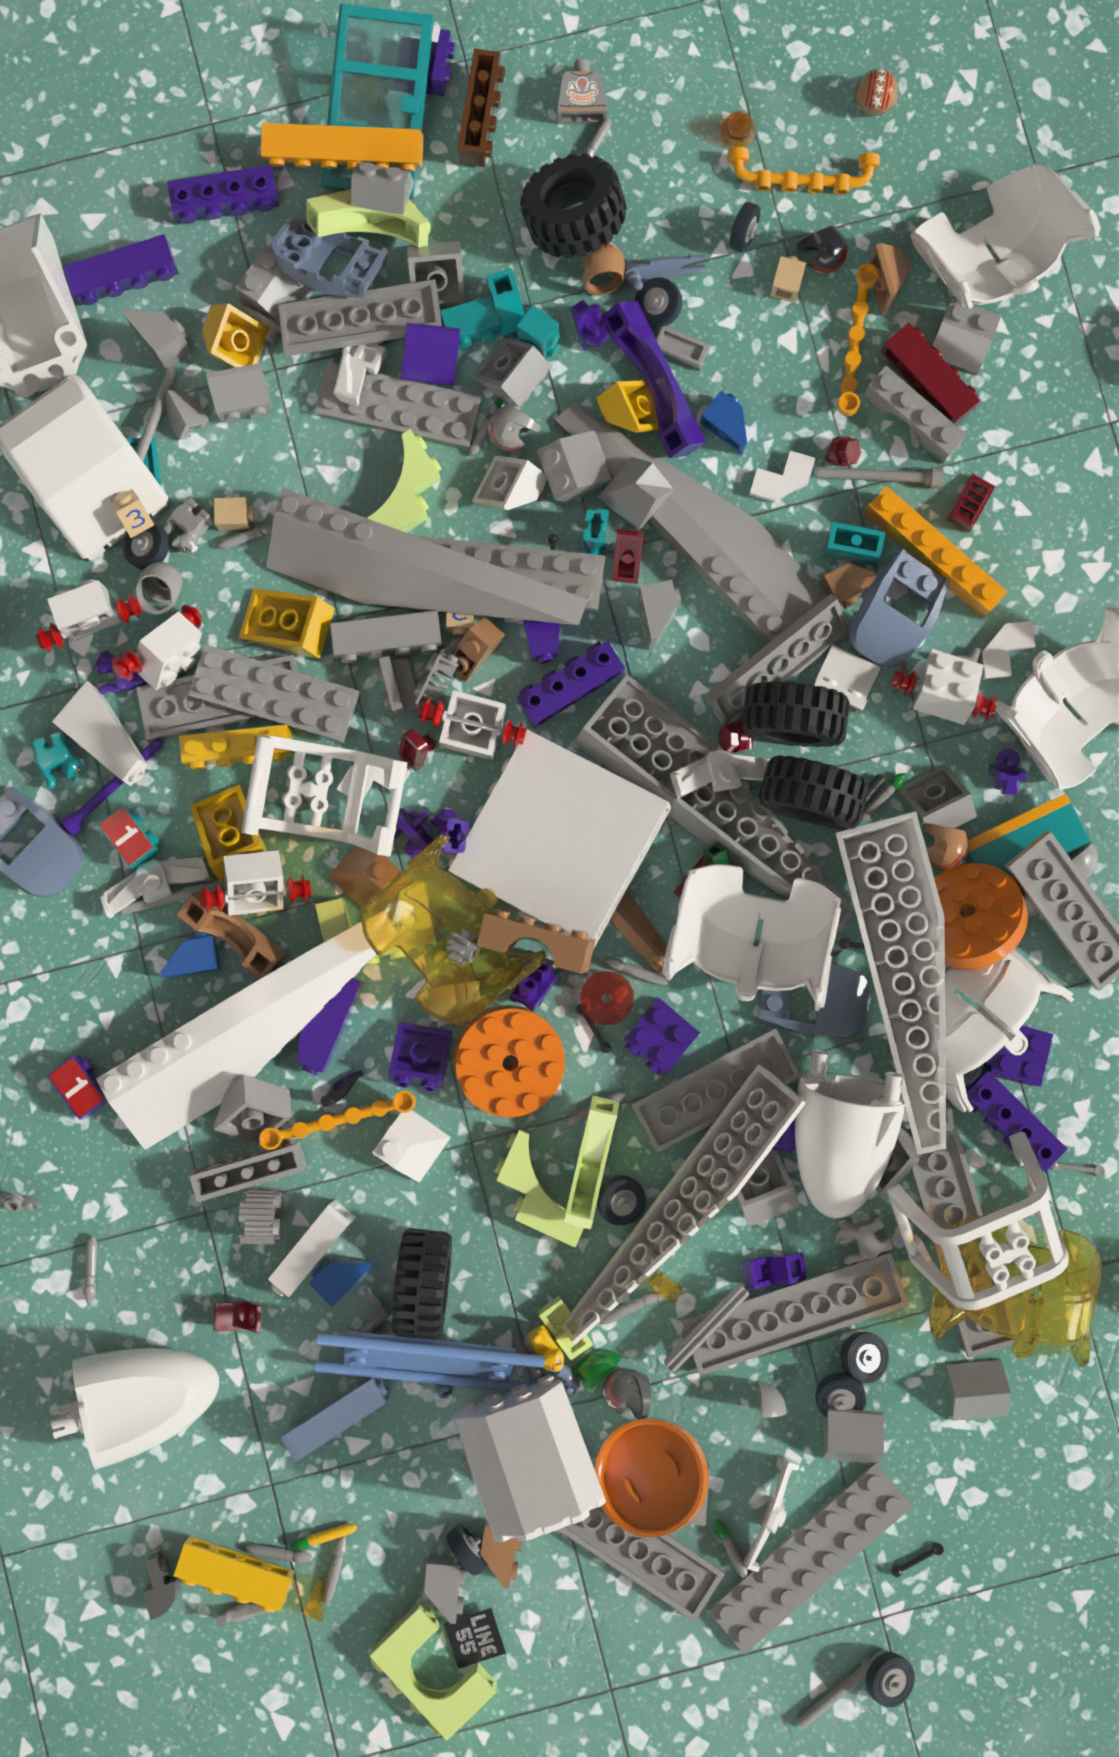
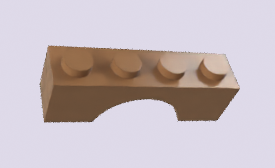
M204 888L190 894L177 914L180 919L197 932L212 934L228 943L240 956L241 965L259 979L279 968L288 955L287 951L241 916H229L226 905H224L221 912H219L217 907H210L209 913L206 912V908H200L199 892L204 891Z
M494 909V912L484 913L477 946L503 953L511 951L521 939L531 937L540 940L549 948L555 967L580 974L588 972L596 939L589 938L587 932L572 929L571 933L562 931L561 925L546 922L545 926L536 924L535 918L520 916L519 919L510 917V912L501 909Z

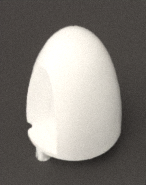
M812 1050L809 1073L800 1078L797 1093L806 1103L795 1117L797 1162L804 1189L813 1206L826 1217L837 1219L846 1217L858 1210L870 1198L885 1172L899 1134L905 1109L901 1092L904 1075L897 1072H886L885 1084L859 1077L826 1074L830 1053L823 1050Z
M138 1348L116 1350L73 1359L72 1371L77 1401L57 1406L58 1415L60 1414V1417L57 1420H51L52 1430L54 1429L53 1436L57 1439L58 1437L81 1431V1434L84 1433L89 1455L95 1469L121 1462L167 1441L198 1419L208 1409L217 1395L219 1375L214 1366L205 1359L195 1354L172 1349Z

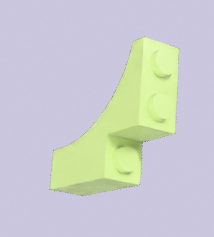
M351 189L306 199L307 224L318 237L343 232H372L402 239L418 248L428 246L430 223L410 200H408L404 215L351 206Z
M411 429L401 434L404 445V463L399 481L388 500L367 518L406 533L428 519L426 510L429 507L421 495H417L441 480L439 471L442 470L434 456L429 458L425 452L427 445L420 434L415 436Z
M592 1096L563 1223L577 1228L591 1229L605 1163L617 1119L619 1101Z
M519 1129L518 1134L512 1132L506 1148L510 1149L506 1159L500 1158L494 1173L499 1174L496 1181L526 1194L525 1198L519 1196L513 1209V1212L517 1213L515 1220L572 1247H576L584 1228H577L563 1223L566 1209L546 1192L534 1172L529 1153L530 1133Z

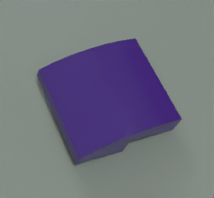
M407 322L401 380L453 385L460 328Z

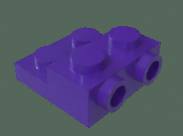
M658 998L624 1038L628 1042L625 1048L636 1057L642 1054L649 1061L646 1063V1066L657 1075L661 1071L666 1075L700 1032Z
M399 1022L388 1072L389 1080L393 1081L395 1086L402 1088L415 1084L421 1085L420 1089L427 1092H435L437 1088L443 1089L452 1031Z
M1022 1025L1019 1030L1028 1041L1026 1051L1021 1055H1014L1003 1046L984 1063V1067H987L986 1070L992 1075L1041 1087L1053 1034Z

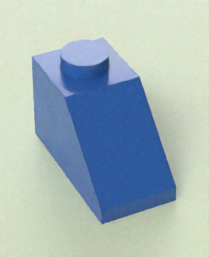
M720 391L702 414L700 424L742 455L747 446L743 407L734 395L730 393L725 394L723 391Z
M207 933L192 934V940L183 941L163 968L161 978H173L221 970L216 938L208 937Z
M331 1260L327 1265L321 1262L311 1273L314 1278L308 1284L333 1307L373 1266V1263L370 1260Z

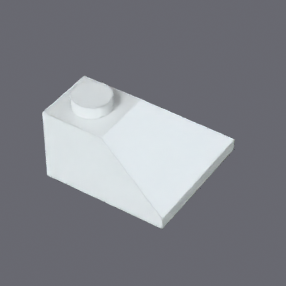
M495 455L472 502L476 505L509 510L536 501L547 481L546 474L528 460Z
M411 1110L398 1116L372 1153L394 1169L420 1183L451 1137Z

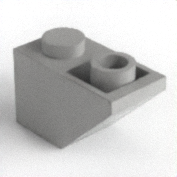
M428 1556L424 1593L450 1624H456L457 1614H463L464 1597L459 1596V1586H465L466 1569L461 1568V1564L459 1562L455 1563L452 1558Z

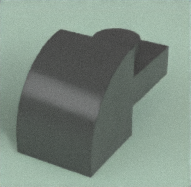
M162 1551L150 1554L145 1561L151 1584L146 1587L142 1594L150 1620L165 1614L175 1602L181 1590L180 1578L169 1577L171 1574L170 1563L167 1558L163 1557Z

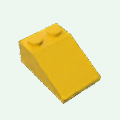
M254 588L238 638L291 654L320 659L335 608L316 596Z
M240 784L190 805L209 867L220 883L224 882L223 856L267 851L259 830L258 836L241 833L247 800Z

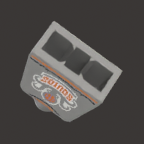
M577 59L574 62V71L563 73L557 107L558 124H601L602 121L607 120V103L601 72L590 71V62L587 59Z

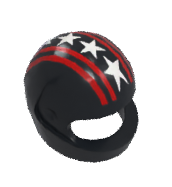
M835 226L824 228L796 243L798 251L818 250V256L808 265L812 270L820 274H831L838 271L845 264L848 257V243L844 235Z

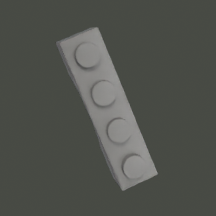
M887 366L871 381L863 395L881 412L894 414L905 421L917 433L923 448L942 464L953 454L967 436Z

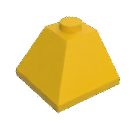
M229 303L211 305L202 329L207 352L232 368L258 363L265 344L264 339L269 328Z
M644 380L616 382L596 398L601 414L605 417L606 422L633 432L658 431L656 408Z

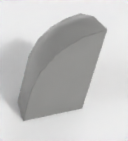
M167 390L165 398L167 417L177 439L189 438L191 436L189 431L197 426L203 429L209 422V419L197 400L187 393L178 390Z
M757 1381L758 1410L762 1418L778 1417L787 1414L785 1400L779 1391L769 1383Z

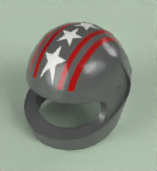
M620 1368L612 1372L606 1378L603 1385V1397L607 1406L620 1415L623 1414L626 1407L631 1410L636 1419L647 1418L651 1406V1388L648 1376L630 1368Z

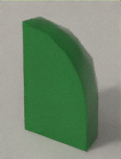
M606 1349L591 1351L571 1370L575 1376L583 1381L582 1385L592 1394L614 1370L621 1356L614 1351Z

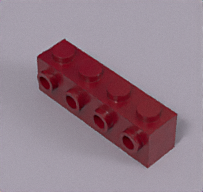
M909 322L885 342L881 353L907 382L916 388L918 394L954 425H957L975 410L980 402L976 390L970 385L967 386L962 381L958 370L953 366H949L943 360L941 352L936 347H931L918 327H913Z

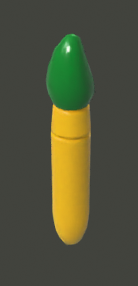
M344 1524L310 1536H303L295 1540L290 1546L294 1550L306 1549L312 1545L347 1536L353 1533L357 1526L355 1524Z

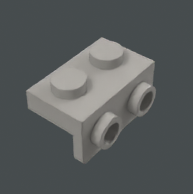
M390 656L379 658L381 667H377L376 670L380 683L385 682L387 692L383 693L387 709L392 708L396 716L419 710L420 702L418 705L415 704L418 696L414 695L416 685L409 659L402 658L392 661Z

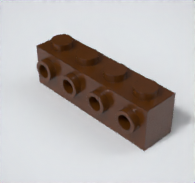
M474 48L458 143L459 164L485 167L487 157L491 158L493 141L489 140L490 134L496 131L497 116H494V110L500 107L501 91H498V85L504 82L505 66H501L500 52Z

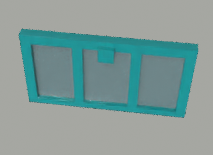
M339 4L327 126L419 129L422 132L434 25L433 15ZM337 165L336 169L322 168L321 187L339 190L351 189V177L354 170L347 169V165ZM415 168V172L411 173L414 186L409 199H414L417 168Z

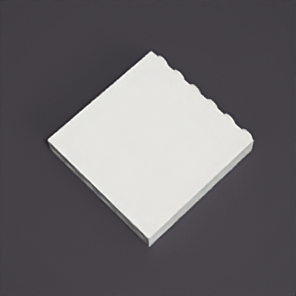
M527 729L523 745L518 744L511 759L507 758L504 762L500 779L491 785L486 804L479 807L475 815L477 820L472 829L469 828L468 833L464 834L462 840L466 841L465 852L452 855L448 871L545 925L546 922L562 926V931L570 933L572 929L587 932L589 938L596 939L595 948L672 807L668 801Z

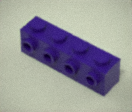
M272 165L167 181L171 210L177 223L191 224L199 219L216 220L224 215L233 214L241 216L249 211H270L274 207H280Z
M165 234L63 266L72 295L79 306L93 305L99 299L118 297L124 291L143 289L149 283L167 281L173 278L174 275L179 274L171 246Z
M600 641L593 644L587 649L588 653L580 658L578 656L572 657L564 663L565 667L560 671L552 670L541 678L543 681L535 686L529 684L519 691L520 695L516 697L517 703L534 729L624 673L625 667L608 641L603 644Z
M982 1070L978 1079L970 1086L965 1087L967 1099L973 1107L972 1112L978 1111L984 1117L982 1122L992 1132L999 1131L1005 1137L1002 1142L1010 1150L1013 1151L1009 1136L1018 1132L1026 1134L1042 1172H1046L1068 1149L988 1070Z

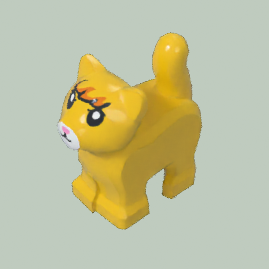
M543 1324L527 1333V1340L537 1355L545 1356L543 1369L552 1372L560 1371L563 1368L564 1355L561 1352L562 1348L556 1340L552 1339L548 1327Z

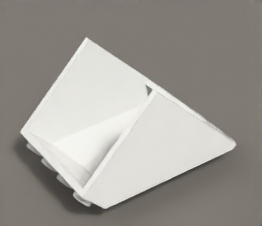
M41 213L0 228V386L13 390L15 394L28 397L37 391H44L54 387L68 376L76 375L87 346L53 236Z
M547 1375L539 1378L536 1384L528 1387L526 1384L515 1386L508 1394L502 1396L500 1393L492 1394L484 1398L485 1402L476 1405L474 1403H466L459 1406L458 1411L453 1412L480 1505L495 1542H504L511 1538H517V1541L534 1539L540 1535L583 1521L590 1515L589 1510L600 1507L606 1502L564 1386L559 1377Z

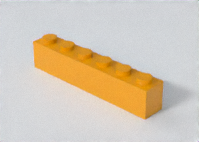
M262 123L261 157L266 162H269V165L275 167H283L285 163H295V166L300 168H310L311 164H321V168L336 169L337 165H347V169L354 170L357 162H368L375 166L397 167L412 173L415 172V168L422 169L424 135L419 129Z
M888 486L868 505L864 515L912 557L941 577L950 580L948 589L982 619L1007 594V591Z

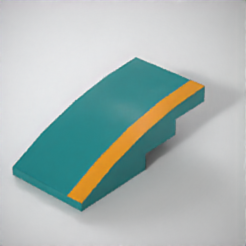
M1067 793L968 840V852L974 863L997 867L1012 877L1004 865L1045 831H1050L1066 853L1091 842Z

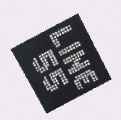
M492 1608L457 1618L456 1624L444 1622L458 1669L506 1654Z

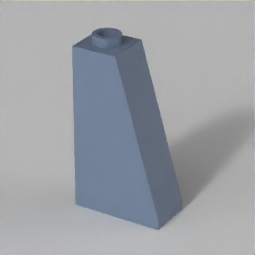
M367 1378L291 1424L281 1436V1439L294 1462H297L386 1404L389 1391L382 1379L377 1380V1378Z

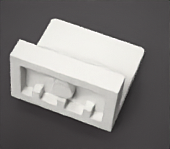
M833 645L813 685L835 689L838 692L844 693L850 702L849 712L858 716L866 705V698L880 667Z

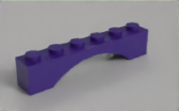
M638 301L618 302L601 316L602 321L612 341L630 358L648 386L657 412L658 435L669 458L688 456L704 445L706 440Z

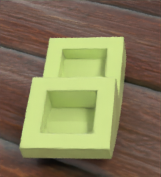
M557 1296L537 1311L539 1317L571 1361L593 1345L587 1334L575 1344L562 1330L561 1327L564 1321L572 1313L560 1296ZM571 1324L569 1326L570 1331L574 1333L579 1324Z

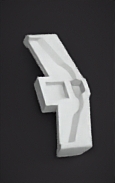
M383 341L343 347L333 394L340 401L358 407L365 373L377 375L387 356L386 348L380 346Z
M724 750L709 752L706 757L670 773L677 799L711 783L714 792L735 789L742 785L740 779L762 781L767 762L770 758L732 755Z
M203 856L167 861L153 859L140 864L137 871L102 893L100 898L107 917L112 918L114 914L142 896L148 904L172 895L170 885L199 881L208 882L211 881V877Z
M788 1457L782 1458L783 1464L774 1496L771 1497L762 1519L760 1532L747 1556L743 1557L745 1567L749 1570L759 1571L760 1566L755 1561L769 1534H775L777 1528L782 1527L786 1519L787 1511H785L782 1499L791 1469L798 1470L800 1466L797 1461Z

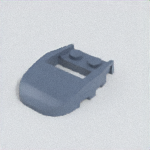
M304 219L285 223L272 240L273 257L283 272L300 283L327 294L365 298L368 287L387 260L388 249L384 247L382 250L369 247V240L360 236L358 239H354L346 235V232L318 237L307 224V220ZM333 252L352 258L340 277L334 275L330 279L319 276V273Z
M899 548L893 549L892 553L895 554L893 559L887 566L882 565L876 572V578L869 587H865L860 596L863 598L859 610L854 612L849 629V637L854 649L873 663L881 666L899 664L915 652L937 621L950 582L947 578L941 577L906 553V550ZM892 580H895L929 603L927 607L928 613L920 626L882 601Z
M9 786L7 788L8 791L0 798V841L28 811L37 817L45 827L10 865L0 858V872L32 895L41 898L55 896L62 892L79 874L84 861L83 849L73 834L68 832L55 814L46 810L33 799L27 798L18 792L17 788Z
M831 962L824 1008L820 1007L819 1011H817L815 1025L785 1019L790 990H762L756 1019L770 1022L779 1028L807 1037L849 1038L857 1034L866 1023L871 1002L870 987L867 980L859 972Z

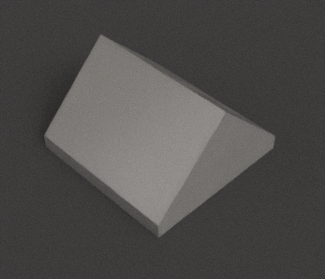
M901 1127L889 1163L876 1187L878 1194L883 1199L888 1196V1188L898 1185L923 1156V1154L917 1155L913 1137Z
M1001 1359L946 1364L952 1421L1008 1415L1011 1391Z
M828 1408L821 1458L877 1464L884 1456L883 1412L851 1409L841 1411L836 1408Z

